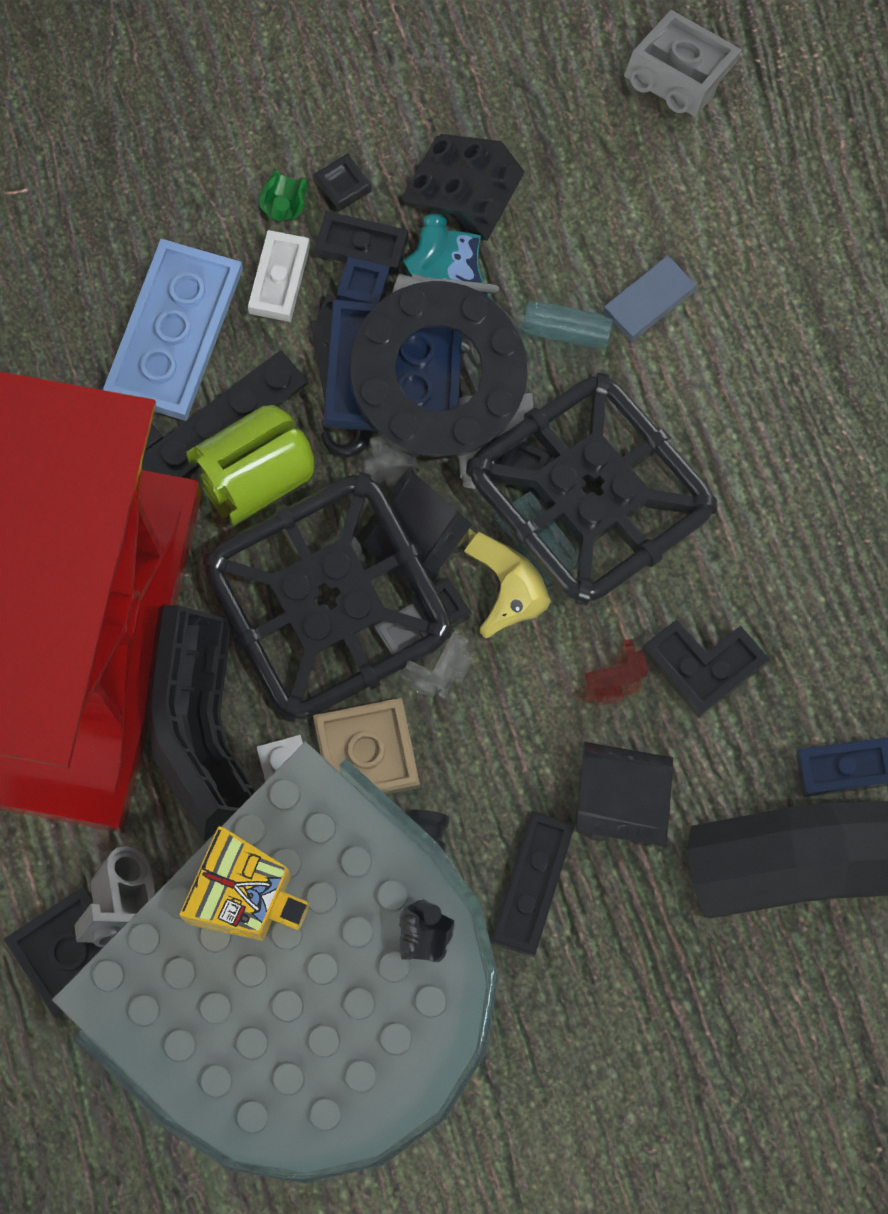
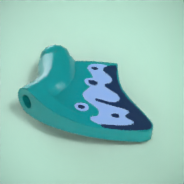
M440 214L427 215L423 220L424 227L420 230L417 250L402 260L403 267L408 276L412 277L414 273L427 278L484 284L478 264L481 236L445 229L447 221L444 216ZM482 292L483 294H485L486 296H488V297L490 298V296H489L488 293Z

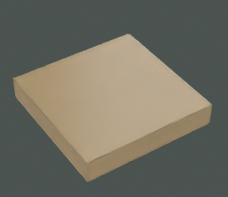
M402 698L313 715L321 756L366 798L420 788Z

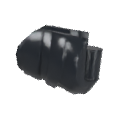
M424 899L404 907L399 917V926L401 927V959H420L431 962L443 960L447 952V944H449L453 936L455 920L441 914V909L437 905Z

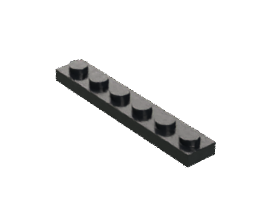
M280 350L145 451L142 470L186 478L200 467L199 463L190 466L186 456L188 450L262 406L275 405L279 407L308 385V380L284 352Z

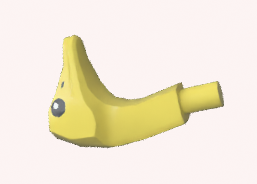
M469 529V541L464 546L466 548L464 552L492 569L500 580L498 598L489 616L480 626L479 633L484 638H489L505 627L537 618L548 608L551 599L542 576L530 560L496 539L481 532L476 534Z

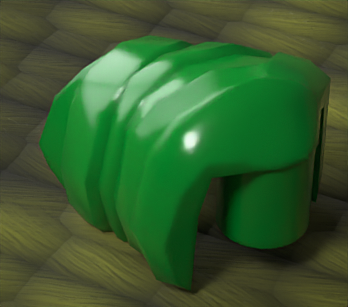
M274 168L268 181L261 189L259 206L272 220H293L305 209L304 195L307 193V178L292 179L281 175L279 170Z

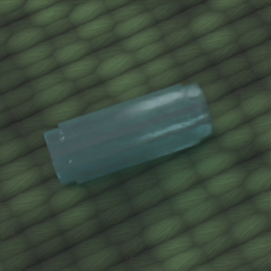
M528 301L522 331L530 332V335L595 349H598V347L606 349L613 319L606 318L602 314L551 303Z

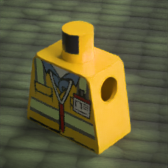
M218 826L179 915L184 923L191 926L263 941L272 921L299 931L308 912L310 902L285 893L291 878L287 867L229 830Z

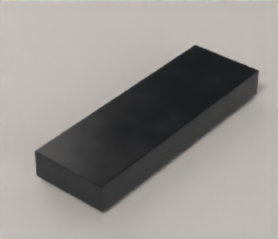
M531 811L491 939L492 945L535 958L576 824Z

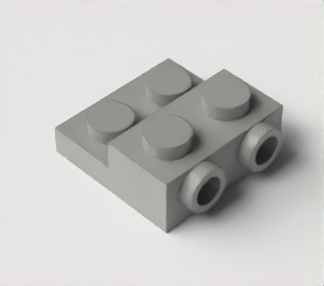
M670 10L633 50L624 77L630 79L632 86L636 90L643 93L651 91L665 99L668 107L674 112L684 113L686 111L696 117L714 96L719 82L737 63L742 49L675 11Z

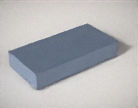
M666 256L605 305L603 313L632 343L693 294L697 285L669 256Z

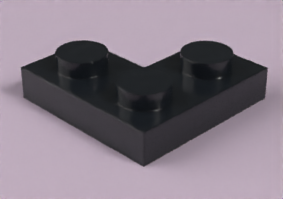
M678 619L644 644L641 650L699 718L765 667L770 661V658L741 625L706 652Z

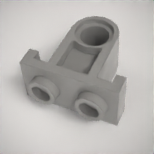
M128 846L118 847L109 854L91 880L93 904H90L74 925L77 942H93L96 946L104 947L155 895L151 866L142 852Z

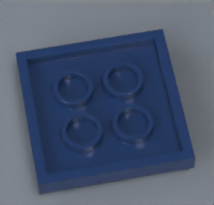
M333 300L323 424L325 427L374 431L362 416L355 402L350 383V360L359 328L377 304ZM424 328L409 336L399 349L395 363L397 381L405 395L419 407L436 412L458 408L462 334L448 328Z

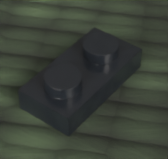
M326 211L315 245V256L344 263L347 262L349 256L390 266V274L398 275L409 238L408 230Z

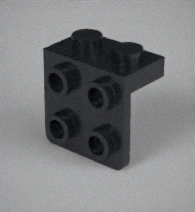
M440 134L431 144L403 194L402 200L410 208L454 214L469 233L480 235L481 240L488 241L525 171L502 141Z

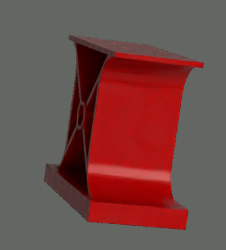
M0 371V810L124 834L148 731L145 706L158 611L163 605H177L203 492L198 480L142 470V461L156 406L155 399Z

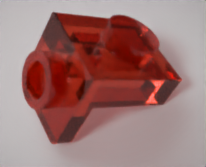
M633 639L623 640L621 647L623 666L584 673L582 688L585 702L597 700L598 705L613 704L622 701L624 695L639 691L642 682L641 678L647 677V667L643 651H635Z

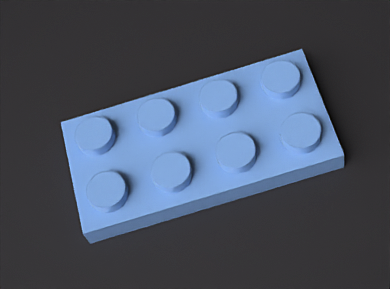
M160 239L103 390L155 399L156 406L154 412L187 421L242 274V262Z

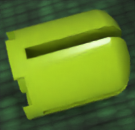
M275 405L258 408L191 448L186 453L190 466L199 463L203 471L200 474L205 485L202 488L223 519L230 515L232 528L308 483L314 473V455L309 441L302 430L294 429L297 426L292 416Z

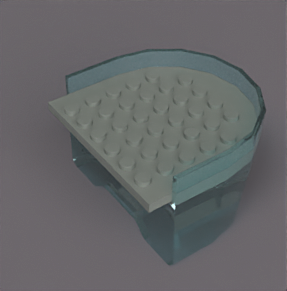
M306 741L222 826L289 869L291 878L285 893L310 902L308 912L299 931L272 921L265 939L258 941L184 923L179 914L214 838L213 835L52 1001L84 1031H80L74 1039L165 1129L230 1171L308 1184L383 1166L446 1120L487 1052L498 973L481 903L438 843L349 760L345 759L339 765V773ZM424 899L437 905L441 909V914L455 920L453 936L449 944H447L446 955L440 962L401 959V927L399 926V917L404 907L418 900Z

